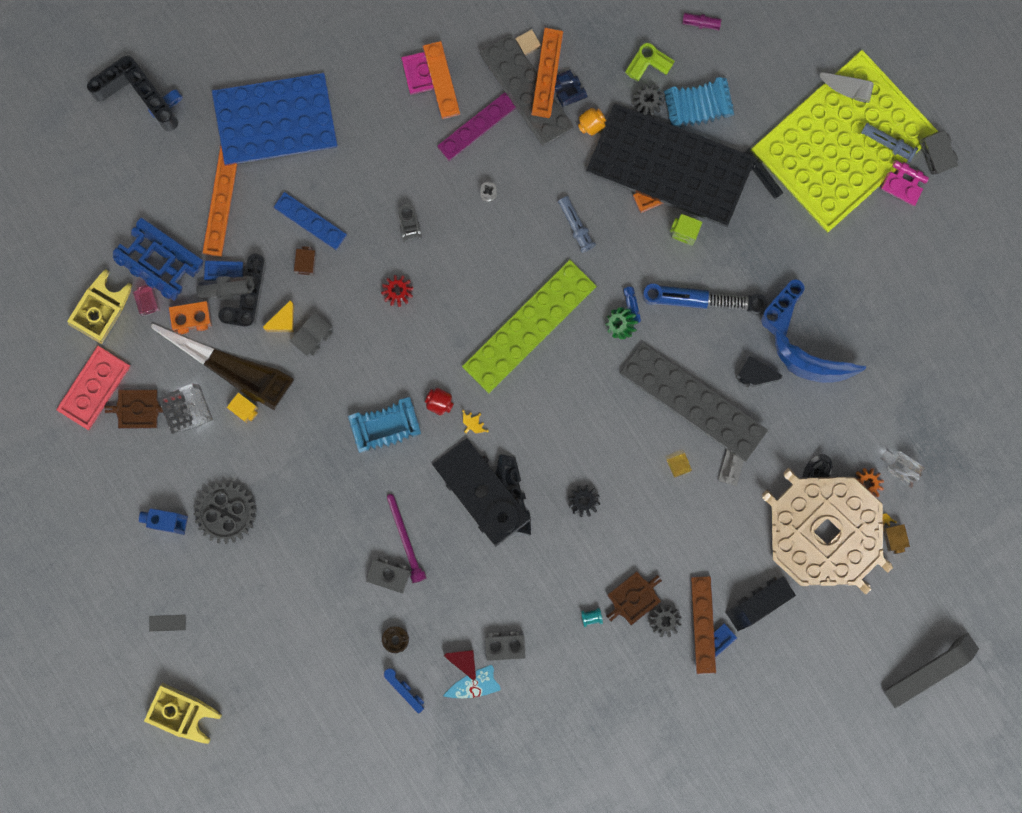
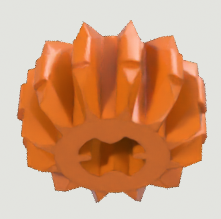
M866 468L862 469V474L857 471L855 473L858 477L857 480L862 484L869 480V484L871 483L872 486L867 489L875 497H879L880 494L877 490L883 491L884 489L882 486H879V484L884 483V480L877 479L881 474L878 472L873 475L874 469L872 468L869 470V473Z

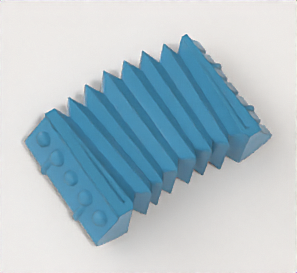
M716 78L713 84L709 81L708 85L706 83L703 87L699 85L697 89L693 86L692 90L689 87L686 90L683 87L679 90L676 86L665 90V102L667 103L671 125L679 128L682 123L685 127L690 123L693 127L695 123L699 126L701 122L707 124L709 119L713 122L715 117L720 120L721 116L723 118L734 116L727 78Z
M410 397L400 399L398 405L393 403L392 408L388 406L387 411L383 408L382 412L377 410L375 413L371 411L369 414L366 411L365 415L358 412L348 416L359 453L368 452L371 447L376 450L377 446L382 449L383 445L389 448L391 443L396 446L397 441L403 442V438L409 440V436L416 437L422 434Z

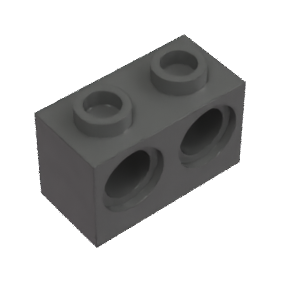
M520 631L508 632L509 636H501V633H489V637H485L487 661L525 659L524 635H520ZM512 640L520 642L521 647L519 650L512 651L509 644ZM499 641L501 643V650L498 652L491 651V642Z

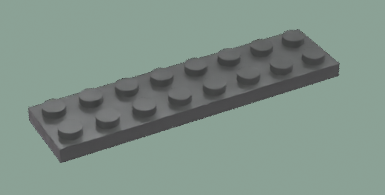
M644 343L641 344L620 373L621 376L745 462L768 432V429Z

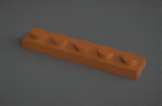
M711 576L691 577L697 675L716 674Z

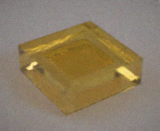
M685 453L667 460L674 478L692 471Z

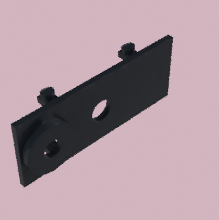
M466 438L432 465L446 482V487L449 491H453L479 525V530L485 533L493 545L497 547L531 519L520 506L522 501L519 497L514 498L487 464L489 459L486 455L482 457L468 438ZM481 485H485L488 487V494L481 498L477 497L475 494L476 489ZM502 513L508 515V519L504 523L498 522V516Z

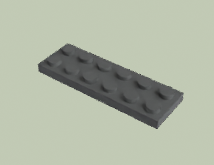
M512 35L481 50L479 54L542 147L574 128L555 98H553L550 118L531 115L537 72Z

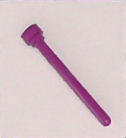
M388 494L387 500L412 569L410 576L412 584L427 579L425 571H422V568L418 566L393 494Z

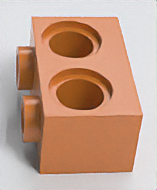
M207 301L169 307L172 330L178 332V334H187L192 329L205 331L208 330V327L213 326L210 307ZM198 313H205V319L203 321H196V315ZM186 316V322L178 325V317Z

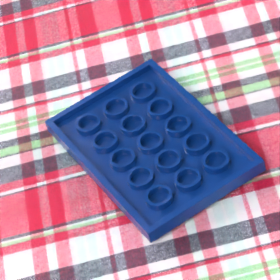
M324 73L212 90L225 166L337 148Z

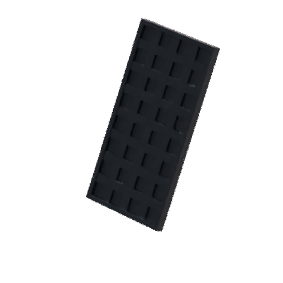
M614 103L586 173L728 228L756 157Z

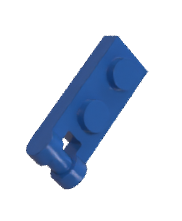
M389 668L385 670L384 677L418 714L425 709L422 706L424 701L418 695L414 697L409 692L411 687L404 680L400 682L396 678V671Z

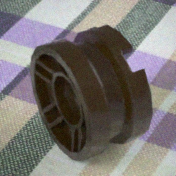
M393 626L388 628L382 635L383 647L390 653L403 652L409 644L408 633L401 627ZM394 636H397L399 638V642L397 644H394L392 642V638Z

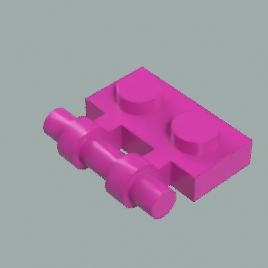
M895 160L892 167L898 169L896 174L888 172L880 189L911 206H915L923 191V188L917 186L919 181L926 184L929 177L920 170L916 171L908 167L909 164ZM904 173L912 177L910 182L902 178Z

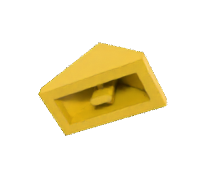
M289 301L263 326L266 332H294V304Z

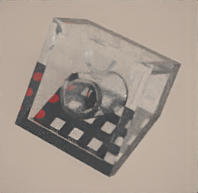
M191 383L158 398L171 434L197 428L213 420L202 389L198 384Z

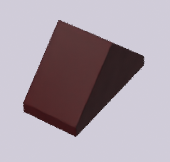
M473 650L446 653L444 655L447 660L475 681L476 670Z

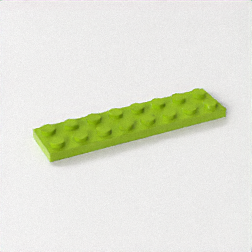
M569 260L462 368L490 394L597 286Z

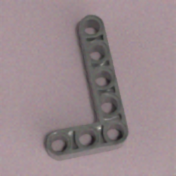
M966 633L955 640L946 652L888 687L884 694L893 707L897 708L968 664L974 658L979 648L969 633Z

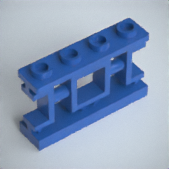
M140 218L136 223V227L131 231V235L137 239L128 249L119 244L118 248L113 250V259L119 266H125L129 269L130 273L135 277L145 280L149 287H155L161 291L165 298H171L175 301L178 294L182 292V286L177 282L185 272L191 277H194L196 273L198 274L202 269L203 260L146 220ZM144 237L152 242L148 249L140 245ZM134 251L142 255L138 263L130 258ZM154 251L168 260L160 270L146 262ZM176 259L184 264L179 271L172 267ZM166 272L173 276L169 284L161 279Z

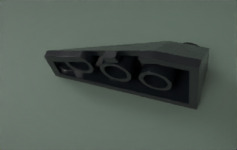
M501 454L499 455L495 474L514 498L519 497L522 501L520 506L531 519L529 510L526 511L524 499H526L525 493L521 492L519 485L521 477L516 458ZM505 513L498 516V522L504 523L508 519V515ZM531 520L511 536H530Z

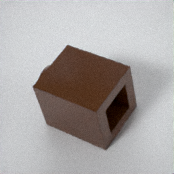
M301 246V249H296L295 274L314 276L317 253L315 250H312V247Z

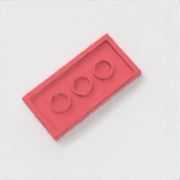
M97 346L56 410L90 431L131 366L100 346Z

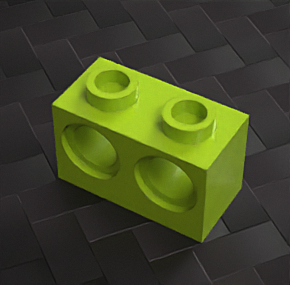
M683 214L680 215L679 219L675 217L670 230L673 233L672 238L693 246L703 222Z

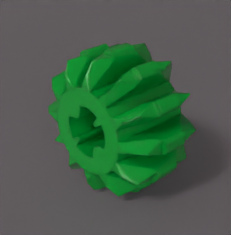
M619 307L617 310H611L612 315L606 316L609 322L605 325L610 327L607 332L612 333L613 338L619 337L620 340L632 337V332L637 331L634 325L639 323L634 321L636 315L631 313V310L628 308Z

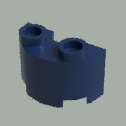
M571 70L563 72L556 77V97L562 107L588 98L585 88H580L581 83L578 76H574Z

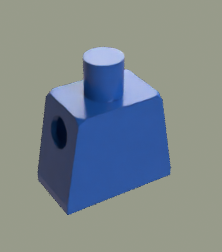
M151 508L149 512L141 511L139 514V522L145 523L146 528L185 535L188 516Z

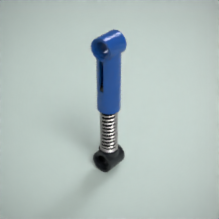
M658 284L647 285L643 292V299L649 305L660 304L707 309L710 306L717 308L719 306V308L725 307L726 309L727 307L729 309L736 308V310L739 308V310H746L753 315L763 313L768 305L766 297L762 294L745 297L739 295L737 297V295L734 296L733 294L731 296L730 294L728 296L727 294L720 295V293L718 295L716 293L710 294L709 290L659 286ZM655 290L658 297L651 299L648 296V291ZM759 300L762 303V308H754L752 302Z

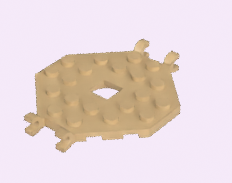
M788 467L783 474L792 485L778 499L769 490L762 494V498L772 506L773 561L800 586L848 584L856 585L864 594H867L871 590V586L863 578L877 564L887 573L893 569L892 563L883 557L882 502L854 476L799 478ZM826 519H829L840 530L828 544L814 532Z

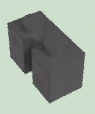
M945 130L919 139L923 153L926 154L928 159L927 164L931 175L940 174L958 166L957 154L951 147V137Z

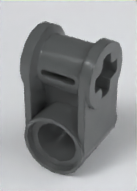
M409 204L402 205L399 209V219L403 243L414 238L422 239L414 207ZM409 209L413 214L410 218H404L402 212Z

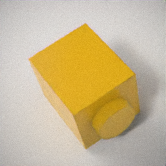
M239 392L226 407L245 423L248 421L252 422L258 414V407Z

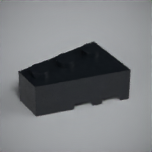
M776 576L766 582L767 586L764 588L759 586L751 592L752 595L750 597L744 596L736 601V606L725 612L737 631L753 625L796 596L784 576L778 579Z

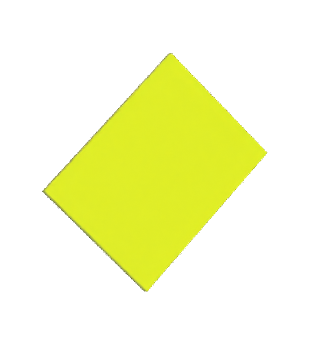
M863 50L855 55L835 75L873 82L874 86L869 103L859 102L842 95L824 83L751 148L756 157L763 161L768 170L827 233L882 185L888 172L895 173L898 170L892 167L895 160L901 163L907 162V159L902 156L894 155L893 150L862 134L861 132L867 123L897 140L903 139L904 143L913 148L917 147V152L922 149L919 139L938 132Z

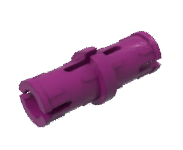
M684 12L682 24L696 26L699 29L708 28L719 31L722 19L708 17L705 14L695 15Z

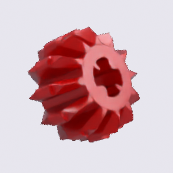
M393 275L394 281H391L388 277L386 280L389 285L382 284V287L387 290L382 291L381 294L383 296L388 295L384 301L388 302L391 300L390 305L392 307L395 305V302H397L398 307H402L401 301L407 305L409 302L406 297L413 298V295L408 292L413 291L414 288L411 286L407 287L411 281L407 280L404 282L405 277L403 275L400 277V280H398L397 275ZM395 287H399L400 290H403L402 292L400 291V295H396L395 292H392L393 290L395 291Z

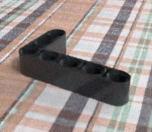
M131 56L121 57L88 81V91L99 102L106 100L130 83L165 131H173L177 128L178 119Z

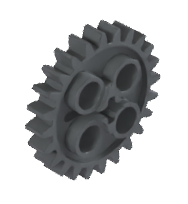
M223 481L222 487H220L218 483H215V489L208 486V493L201 492L204 498H197L200 505H194V507L199 509V512L193 513V515L199 516V519L195 523H201L198 530L205 529L203 536L206 537L210 534V541H213L216 537L218 544H220L222 539H224L225 544H228L229 539L236 543V537L241 540L243 539V532L249 534L247 527H254L250 524V521H256L252 514L257 513V511L251 509V507L256 505V503L249 502L252 495L245 496L247 493L246 489L240 492L241 485L234 488V483L231 482L229 487H227L226 482ZM219 495H225L226 502L223 505L217 504L216 500ZM240 503L243 506V511L240 514H236L233 508L236 504ZM213 504L223 510L228 508V512L240 518L241 521L238 522L228 516L222 518L223 514L211 508L210 505ZM210 512L217 514L216 521H208L207 517ZM227 521H233V530H225V523Z

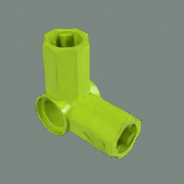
M645 43L640 47L626 69L625 74L633 80L639 81L650 65L664 75H667L675 61L657 50L652 44ZM649 49L652 52V56L644 57L642 50Z

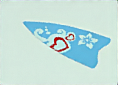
M492 665L476 671L475 681L465 676L455 683L443 696L461 699L488 695L501 689L494 680V668Z

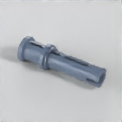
M869 123L865 125L861 132L893 150L894 155L898 154L907 159L908 163L911 162L918 150L917 147L913 148L904 143L903 139L897 140Z
M569 196L558 200V204L574 232L573 238L578 241L581 247V253L594 248L596 243L591 240L588 234L589 230L583 226Z

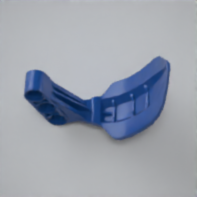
M796 279L790 281L767 307L761 318L762 325L775 336L777 354L786 368L798 377L821 383L843 381L865 371L866 366L823 360L811 356L799 347L789 343L786 335L794 306L800 300L805 289L802 281ZM791 288L797 289L799 293H793ZM779 302L786 303L787 307H782ZM767 315L774 316L775 320L768 319Z

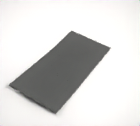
M186 615L149 616V632L186 630Z

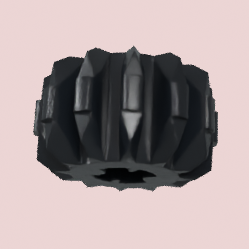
M580 485L577 486L579 493L571 490V493L576 497H568L569 501H574L568 507H576L572 512L573 514L580 510V517H583L584 511L590 517L589 509L596 513L597 509L593 505L600 506V502L594 501L600 495H592L596 490L595 488L588 492V485H585L584 491H582ZM581 496H584L585 499H589V502H587V506H584V504L579 503V500H581Z

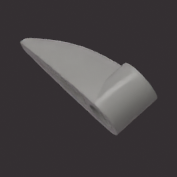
M821 72L820 78L833 90L859 102H870L874 86L873 82Z

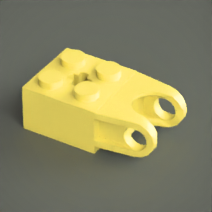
M107 269L86 290L67 321L69 326L100 344H103L122 313L133 287V284L127 283L119 292L108 291L106 283L110 271ZM97 313L98 319L93 321L91 315Z
M162 683L144 722L178 737L209 744L210 738L200 731L198 721L203 717L220 719L222 714L200 699ZM173 706L176 712L173 711L172 714H170L168 712L169 709H167L166 707Z

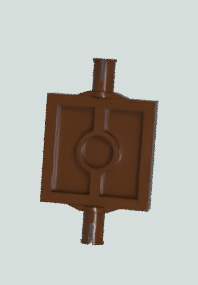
M118 390L116 406L105 405V409H112L105 410V414L116 413L118 429H158L159 413H165L162 405H159L158 390Z
M635 572L611 591L607 596L612 601L615 609L606 615L607 618L612 616L609 621L612 622L620 615L630 625H633L658 605L661 600L657 597L653 588L662 582L661 579L657 580L659 576L656 575L648 582L638 572Z

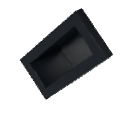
M749 356L736 378L739 379L738 382L748 388L749 386L756 387L777 382L782 378V375Z

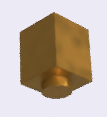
M905 524L883 529L888 552L894 551V554L906 552L905 548L910 547Z

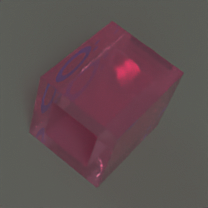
M144 285L138 287L137 291L133 292L141 316L160 311L153 288Z

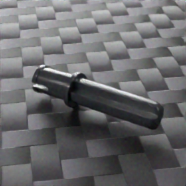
M751 148L743 152L756 157ZM756 157L751 171H754L774 199L780 197L783 191L762 165L763 161Z

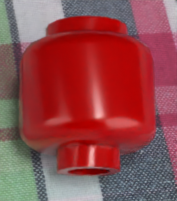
M441 388L430 389L424 400L426 409L439 416L445 412L449 413L454 405L451 402L452 395Z

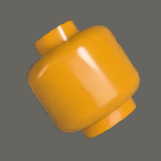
M592 107L579 116L580 123L578 127L583 134L587 132L590 136H593L604 129L607 120L599 108L595 109Z

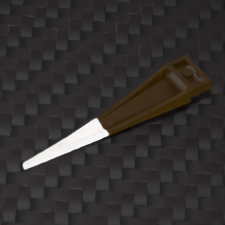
M151 324L152 329L252 400L255 402L259 401L272 410L276 409L294 383L295 379L278 369L224 353L158 325Z

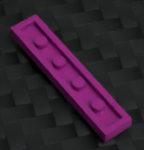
M504 92L437 145V148L450 162L516 109L515 105L506 92Z

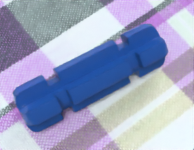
M626 287L623 291L626 297L627 308L636 315L634 321L641 322L636 296H634V287Z

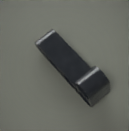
M252 254L247 259L244 276L258 279V284L254 286L252 293L241 295L239 308L223 307L218 313L219 320L226 326L251 329L256 324L266 269V262L260 254ZM258 259L261 265H257V273H254L255 267L252 263ZM249 296L255 298V302L252 305L245 304V300ZM226 312L233 314L232 319L229 321L223 319ZM245 315L252 317L251 322L248 324L242 323V318Z

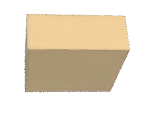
M533 30L516 38V42L525 56L541 48V44Z

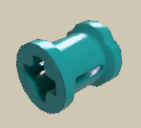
M600 607L593 611H581L584 628L591 624H603Z

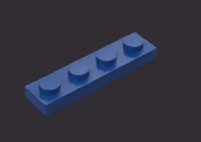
M285 192L273 207L336 251L347 237L346 233Z

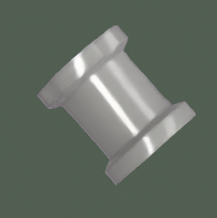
M485 182L481 185L480 196L483 201L491 202L496 198L497 188L494 183ZM485 189L492 190V195L485 194Z

